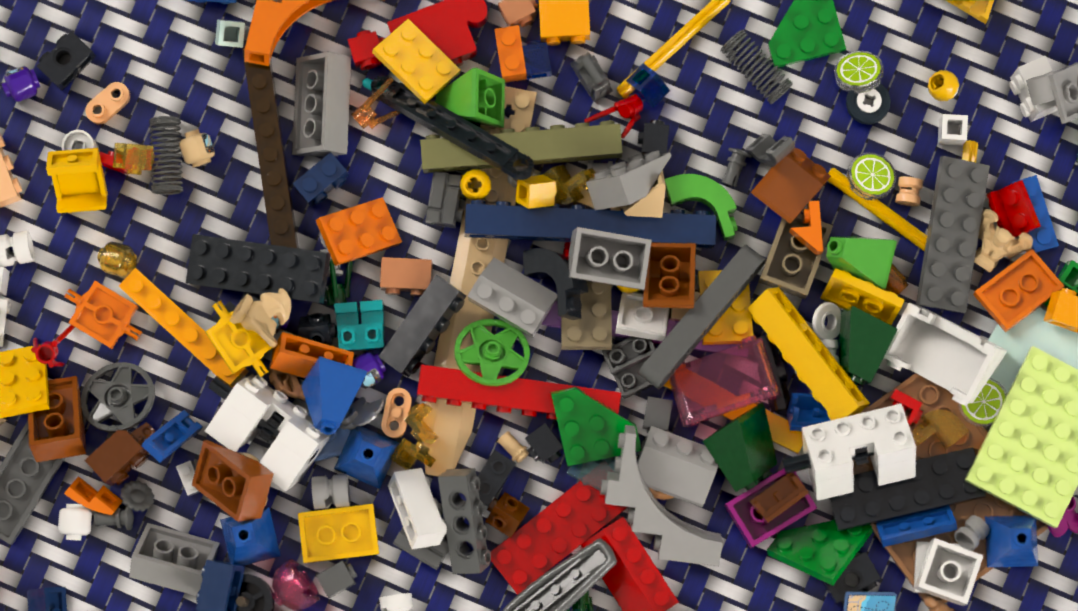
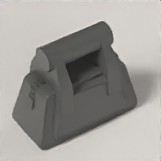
M588 52L570 63L594 102L613 92L607 75L603 72L594 55L591 56Z

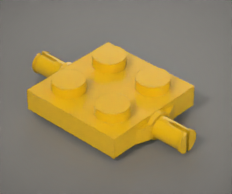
M221 300L215 303L212 307L220 319L216 325L205 331V334L232 374L251 365L259 377L268 373L269 371L260 359L272 347L258 333L253 330H246L241 322L231 323L230 318L234 311L229 313Z

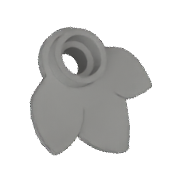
M361 397L355 401L348 409L340 428L352 430L357 426L373 421L382 410L383 399L367 403L366 399Z

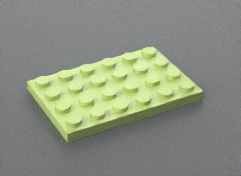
M1032 346L964 481L1053 528L1058 527L1078 486V369Z

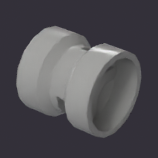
M972 515L965 521V526L960 527L955 532L954 537L962 548L973 551L979 545V540H983L988 536L990 529L983 519Z

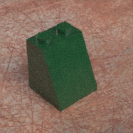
M855 306L843 309L841 313L839 359L840 366L854 384L862 386L872 382L898 329Z
M762 402L703 440V443L735 492L744 487L747 491L755 487L760 481L772 474L770 469L778 464L765 406Z

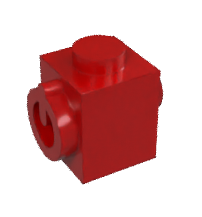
M361 31L356 34L357 37L347 39L356 68L360 67L361 70H369L382 64L372 53L373 49L384 40L383 37L378 38L376 31Z

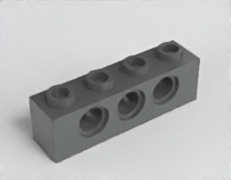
M475 468L447 469L438 476L444 521L447 526L446 535L452 574H479L491 562V553L487 549L486 544L487 528L483 523L482 517L484 505L480 501L479 496L480 479L476 476ZM459 493H462L465 496L466 501L461 499ZM463 517L469 521L470 525L464 522ZM467 542L471 543L473 549L468 547Z

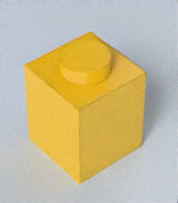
M535 175L525 180H517V203L528 209L554 206L557 194L556 181L545 175Z

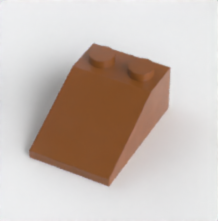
M794 148L776 166L768 171L751 193L791 224L805 209L809 201L815 198L831 175L826 172L824 167L810 160L801 149Z
M651 242L645 289L643 292V307L694 308L696 243Z
M71 376L48 380L49 409L28 413L29 446L35 461L42 462L85 455L86 437L78 377Z
M204 440L192 486L237 522L262 517L274 473L254 459L209 440Z

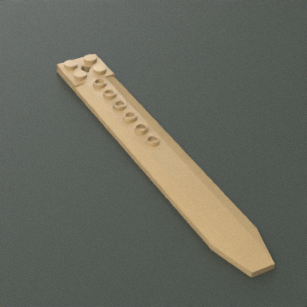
M505 86L504 109L510 106L512 111H515V115H510L509 119H506L504 115V128L481 124L480 128L490 131V134H498L503 129H515V132L525 131V128L531 127L537 92ZM497 168L480 169L491 180V190L482 199L486 201V205H496L498 201L511 202V206H516V188L508 182V175ZM466 198L465 207L466 204H471L472 200ZM464 207L450 284L468 296L480 274L493 258L505 263L509 239L464 237ZM466 296L461 310L453 314L449 320L448 328L439 335L434 366L460 370L454 356L458 335L469 324L482 319H494V315L470 302ZM484 326L490 332L492 331V326ZM470 332L463 339L460 350L474 345ZM465 364L470 371L481 373L480 365ZM437 399L436 403L426 402L423 418L426 475L438 477L447 469L456 468L472 434L476 409L471 408L472 404L462 402L461 407L446 405L447 400Z

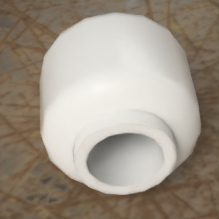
M66 504V508H62L59 512L58 531L66 535V540L81 541L82 536L88 535L91 532L92 512L81 504Z

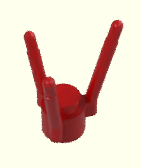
M637 94L630 95L626 99L615 102L613 107L586 118L584 122L589 123L618 111L623 118L631 119L621 134V138H625L635 122L640 120L639 113L643 110V102Z
M70 325L53 342L46 341L39 345L38 339L33 338L31 351L35 353L36 359L43 364H48L50 368L53 366L63 367V362L55 361L58 355L57 345L75 327Z

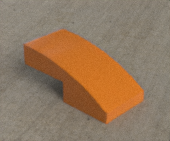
M79 476L64 493L82 506L108 515H112L123 502L104 485L99 491H96Z

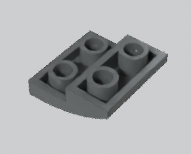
M630 337L613 345L612 350H602L610 372L613 374L624 399L653 386L638 374L642 365L656 350V346L651 339Z

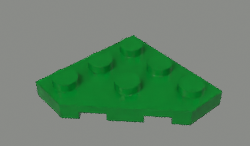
M833 0L793 1L768 43L771 60L774 62L773 67L778 66L779 68L846 50Z
M577 387L551 392L567 467L621 455L622 448H618L619 433H624L625 425L635 426V452L642 451L637 427L632 421L620 416L614 410L600 401L591 398Z
M835 520L781 531L768 547L767 553L768 556L833 586L872 534V526L865 525L838 532Z

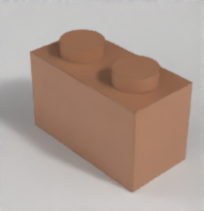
M382 257L381 290H386L385 294L400 295L401 291L410 292L411 296L421 297L432 281V260Z

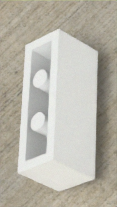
M422 468L394 472L388 488L411 549L440 545L446 534L447 526L439 514L438 502L432 496L429 479L425 477Z

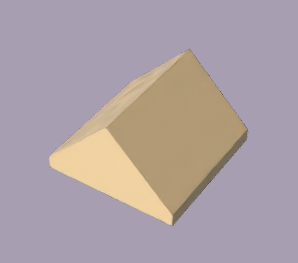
M663 170L646 197L630 205L623 206V212L626 216L662 218L666 190Z

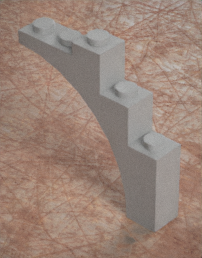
M625 425L624 433H619L618 448L622 449L620 457L615 458L614 472H608L607 480L602 479L600 495H604L605 504L629 507L627 522L631 523L632 532L656 534L654 550L658 551V559L719 566L723 544L721 534L701 530L683 522L668 512L657 501L645 484L637 464L635 426Z

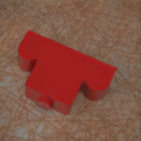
M444 0L387 22L391 34L409 19L459 67L463 65V61L477 55L476 45L468 26L472 28L484 26L488 20V11L484 0Z

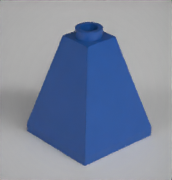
M319 356L301 386L315 429L320 430L321 433L326 435L334 434L337 431L366 377V370Z
M357 426L350 431L334 469L344 474L347 473L348 476L380 489L400 443L365 427ZM364 450H372L373 456L370 459L363 456Z
M269 507L264 508L262 517L259 519L237 522L232 517L220 519L230 563L245 566L281 556ZM248 532V538L243 540L244 534Z
M1030 515L985 516V522L990 529V533L985 538L987 568L1038 566L1036 518Z

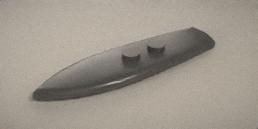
M597 539L531 583L513 598L502 611H567L617 563L612 548L603 539Z

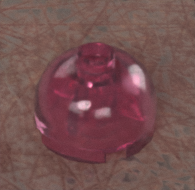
M289 559L273 575L272 587L274 593L272 597L279 606L285 605L288 609L294 611L304 610L320 600V597H316L319 592L305 570L302 572L298 571L295 567L299 564L295 560Z

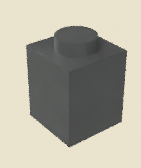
M648 396L642 427L647 429V433L651 426L668 432L673 400Z
M344 561L316 575L328 598H332L355 585L354 578L358 577L351 563L346 565Z

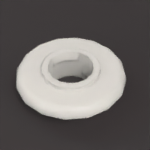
M825 302L819 305L813 315V331L820 340L835 339L840 333L842 312L832 302ZM827 317V318H828V323H827V326L825 327L824 322H825V318Z

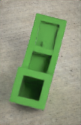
M680 174L665 179L666 193L671 207L688 201H697L707 205L716 215L724 241L734 239V231L738 229L734 217H729V214L736 212L737 207L731 195L723 186L708 177L697 174Z

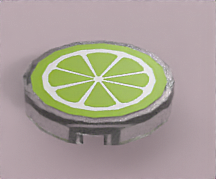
M855 51L847 53L835 64L834 76L837 85L842 90L864 93L873 90L881 83V79L884 77V66L882 60L876 54L868 51Z
M865 152L857 155L849 164L846 172L851 190L866 200L885 198L893 190L897 180L896 172L891 162L877 153Z
M989 378L973 403L967 402L966 406L960 403L957 404L959 412L968 423L976 427L992 426L1007 396V392L1000 382Z

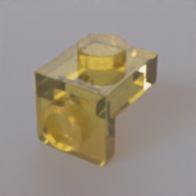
M424 403L412 407L408 412L409 416L404 421L413 429L411 434L418 442L432 444L438 436L423 421L432 411V408Z
M403 438L391 456V460L405 470H409L416 459L430 468L436 461L435 458L428 454L430 451L428 447L419 441L414 445L405 438Z

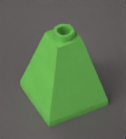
M472 68L436 94L434 102L467 121L504 128L505 79L479 68Z
M855 236L830 237L826 257L834 270L836 268L847 271L858 279L869 281L876 287L886 290L897 241Z

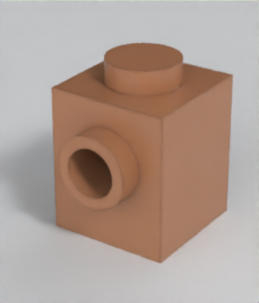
M503 0L498 3V9L508 27L516 25L525 27L534 21L533 18L536 17L535 9L538 6L535 0Z

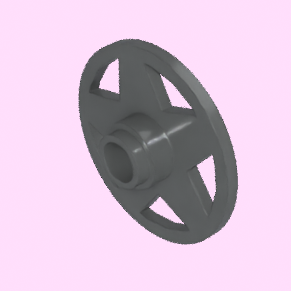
M118 362L106 365L96 371L86 382L81 394L82 412L88 422L101 431L115 433L117 430H129L140 424L151 411L155 400V387L148 373L135 364ZM117 370L111 382L98 380L106 373ZM132 370L143 376L148 385L133 384ZM89 392L99 400L90 413L87 405ZM147 400L144 409L135 417L134 405ZM115 416L122 425L108 426L101 424V422Z

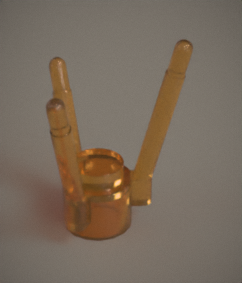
M389 78L359 108L351 113L363 129L368 125L373 129L378 124L400 114V112L395 110L375 119L374 117L377 113L371 107L373 102L393 82V78Z

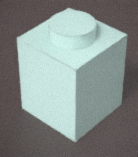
M217 19L215 44L243 48L245 23Z

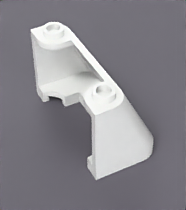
M908 303L896 327L898 330L884 358L889 360L888 366L898 371H901L902 367L909 369L949 390L953 394L952 399L966 406L967 402H974L1002 361L1007 350L924 307Z

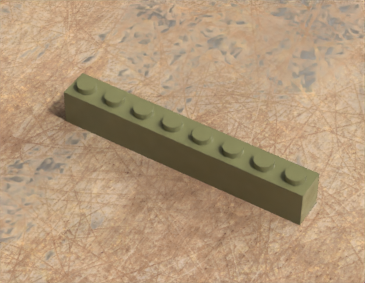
M602 121L597 126H590V123H577L572 128H565V125H552L547 130H540V127H527L522 132H515V129H503L498 134H492L515 147L522 154L530 156L534 165L622 158L620 124H615L614 121ZM428 135L426 139L420 140L422 170L424 174L495 168L449 140L441 138L440 135Z

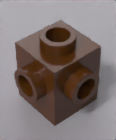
M504 492L499 500L494 498L487 508L490 514L485 522L511 538L530 508Z

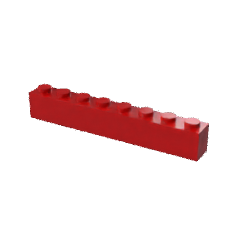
M421 364L417 396L422 397L421 401L436 403L437 399L447 400L446 405L461 407L463 402L472 404L471 408L486 410L487 406L497 407L496 412L511 414L513 409L520 410L523 416L536 417V413L546 414V419L557 420L551 392L577 387L591 398L600 401L614 410L617 414H619L621 392L522 378L501 386H487L472 381L461 370ZM473 372V373L477 374L478 376L482 377L481 373H479V372ZM498 375L497 379L504 378L507 376Z

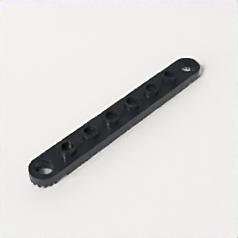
M384 75L382 77L377 76V79L374 78V81L371 82V91L374 98L517 180H525L533 175V160L530 156L519 152L515 147L431 99L424 104L403 83H398L392 77L389 78L387 75L386 77ZM382 85H387L390 87L388 88V91L386 89L385 92L384 90H382V92L381 90H378V87ZM519 164H525L528 166L526 170L523 169V171H519V169L516 170L515 166Z

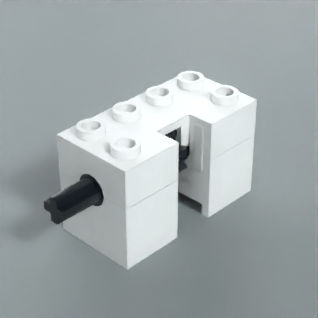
M252 374L236 383L234 388L220 377L215 376L208 388L225 401L205 432L226 448L237 452L246 443L250 445L261 429L259 436L268 443L273 439L274 442L260 463L274 473L273 483L284 491L289 490L302 480L332 434L326 435L321 433L320 430L315 429L312 418L308 416V412L303 407L293 405L288 401V397L284 393L270 388L267 385L268 382L258 375L254 376Z
M902 404L802 427L803 454L782 459L786 474L807 469L817 501L854 492L853 460L857 465L869 463V456L877 476L878 486L916 477V445Z

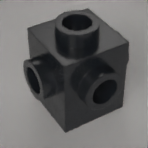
M313 313L309 316L300 317L298 325L299 337L332 346L333 338H337L336 323H331L330 314Z

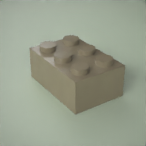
M799 214L791 224L785 219H781L758 283L772 288L779 287L783 292L805 300L833 225L821 221L823 252L821 255H815L789 233L790 228L808 227V224H804L803 214Z

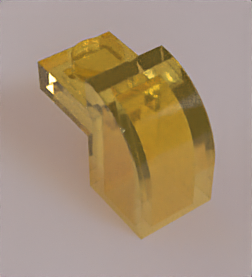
M563 164L552 167L543 175L556 181L557 194L555 196V204L564 205L584 198L581 192L588 189L586 182L595 178V171L593 168L582 170L574 177H571Z
M933 410L921 417L927 426L924 427L921 423L911 431L916 447L935 434L947 449L967 434L969 430L955 414L946 410Z

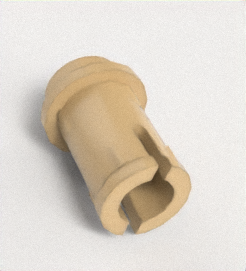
M509 431L504 433L497 441L512 456V461L520 463L529 454L527 447H523Z

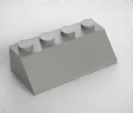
M324 52L296 58L292 155L325 157L330 152L334 156L347 154L351 74L350 56Z

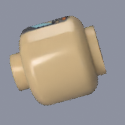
M199 129L184 133L185 139L179 142L184 162L192 164L193 168L212 162L211 158L215 155V151L209 134L200 133Z

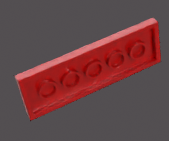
M605 461L517 530L511 538L508 537L490 552L491 562L517 595L628 508L626 506L605 504L604 495H600L602 479L607 480L608 472H613Z

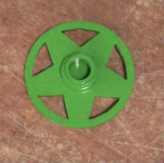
M482 319L469 324L460 332L456 339L454 356L459 369L472 381L487 386H501L515 381L524 373L529 362L530 349L525 336L520 330L502 320ZM484 326H496L505 330L493 335ZM470 332L474 345L460 350L463 339ZM517 338L523 347L524 358L511 349ZM465 364L480 365L482 377L470 371ZM501 368L517 370L510 376L497 379Z

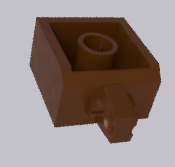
M147 422L131 433L127 430H117L87 457L85 462L104 483L111 486L115 484L119 486L129 477L128 472L134 466L139 468L148 460L146 456L149 452L142 447V444L156 431Z

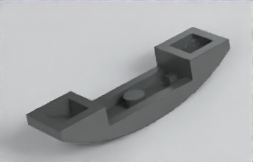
M762 134L745 151L760 163L774 167L795 148V143L791 137L783 136L776 142L770 134Z

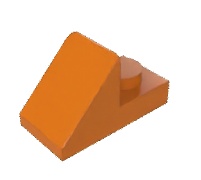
M809 201L807 209H803L804 224H808V227L790 228L789 233L815 255H821L823 243L819 201Z

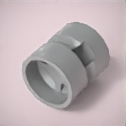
M347 473L333 475L331 479H328L326 475L312 477L314 509L329 508L331 504H334L335 507L350 506V487Z

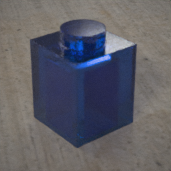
M533 40L527 42L526 46H522L527 80L552 76L547 42L541 43V40Z
M644 63L626 80L639 98L652 108L670 92V89L659 75Z

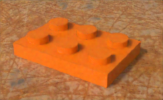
M383 197L319 217L316 220L335 266L398 246L402 243Z
M1031 249L978 288L973 295L1000 327L1007 332L1051 298L1052 292L1061 291L1065 286L1035 251Z

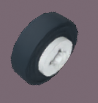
M873 80L868 84L854 85L850 89L846 97V108L849 115L855 121L871 125L880 122L887 115L890 109L891 98L888 90L881 83Z

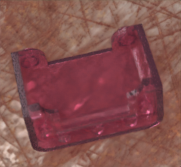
M756 335L742 339V344L687 363L684 361L669 378L684 428L698 425L701 420L708 421L711 418L761 403L762 400H772L782 396L762 338L757 339Z

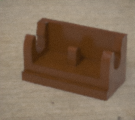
M788 473L752 499L750 503L765 524H767L809 492L794 473Z

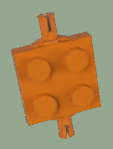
M94 281L90 289L82 296L71 289L67 292L75 298L67 293L65 294V298L77 304L69 324L107 347L113 349L118 339L124 334L137 341L140 337L133 334L132 331L140 336L142 335V331L130 325L131 318L138 309V306L99 282Z

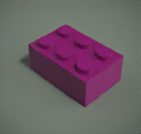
M784 469L724 505L750 549L817 508L808 493L772 521L765 524L750 501L787 475Z

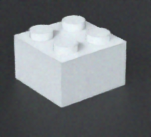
M1046 56L1018 67L1010 77V88L1014 95L1018 94L1021 101V112L1024 117L1029 118L1030 122L1058 111L1055 100L1032 105L1026 80L1052 71Z
M934 538L930 540L914 589L961 606L967 605L983 555Z

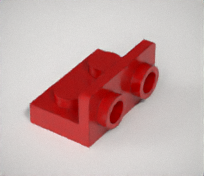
M1023 180L986 194L990 209L998 215V226L1008 230L1012 236L1019 237L1021 233H1027L1041 227Z

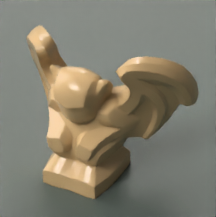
M985 209L982 211L978 236L982 240V247L977 249L974 263L988 272H992L999 259L1004 256L1010 259L1024 251L1028 252L1032 248L1033 238L1027 233H1021L1019 239H1014L1015 237L1008 230L999 226L995 228L994 222L998 221V215L990 209Z
M280 288L278 293H263L260 296V301H253L252 297L247 294L236 306L230 322L233 324L241 322L246 330H253L274 348L278 344L273 337L276 332L277 323L272 317L276 316L281 325L286 323L291 313L290 297L283 288Z

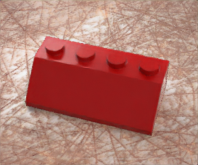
M624 516L581 544V547L584 548L601 538L612 548L617 563L602 579L622 611H666L679 603L639 539L632 532Z

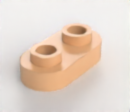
M120 82L109 84L87 104L86 115L88 119L94 124H104L128 104L130 100L128 88ZM116 90L121 92L118 98L112 96ZM96 107H102L100 114H94Z
M403 388L391 390L386 398L381 427L384 434L390 438L401 437L407 429L412 398L409 392ZM397 397L404 399V403L401 406L395 404ZM394 421L399 423L397 430L390 429V424Z

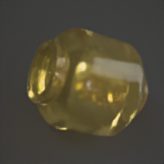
M109 242L104 248L99 250L98 261L105 273L125 276L134 270L137 256L131 246L118 242Z

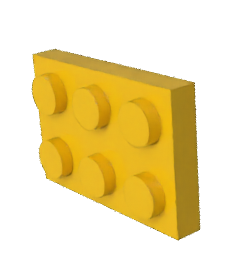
M409 19L402 23L372 51L424 104L458 76L461 71Z
M836 268L820 297L843 309L855 306L889 325H892L904 303V299L898 297L897 294L880 289L869 281H863L852 276L847 271Z
M722 270L698 271L700 296ZM749 284L702 339V345L753 343L752 314L748 310V307L751 305Z
M33 346L0 352V418L49 409L47 364H43L36 359L35 353L31 351Z
M374 504L298 513L304 564L379 554Z

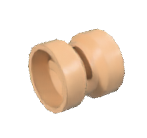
M899 177L898 186L900 189L896 195L895 202L905 206H920L921 197L919 196V191L923 187V180L914 177Z

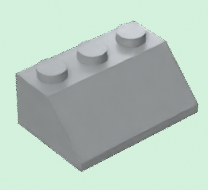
M577 227L572 231L570 242L569 277L644 290L652 240Z
M493 258L480 274L467 296L468 300L532 338L536 335L557 300L555 292L496 258Z
M651 426L637 461L645 484L653 490L703 507L718 468V464L705 445Z
M147 523L132 554L129 577L197 596L202 583V569L206 564V560L216 559L220 543Z

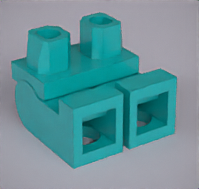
M383 300L360 302L362 324L359 321L357 302L334 304L339 348L351 351L385 347Z

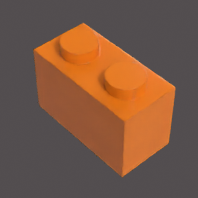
M519 25L494 29L502 79H505V83L527 80Z

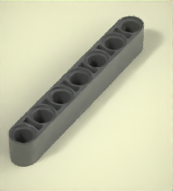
M744 245L694 303V308L688 310L645 361L638 374L658 390L662 388L764 266L766 259L748 245Z

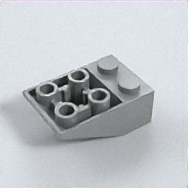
M654 151L646 154L645 157L642 154H637L629 157L628 163L624 161L612 165L611 171L606 169L595 173V178L586 182L594 209L601 210L630 205L646 197L670 159L671 153L660 154L659 151Z

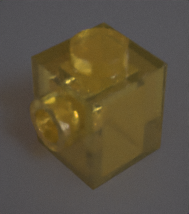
M115 143L114 168L127 169L126 174L142 175V170H152L154 162L153 146Z

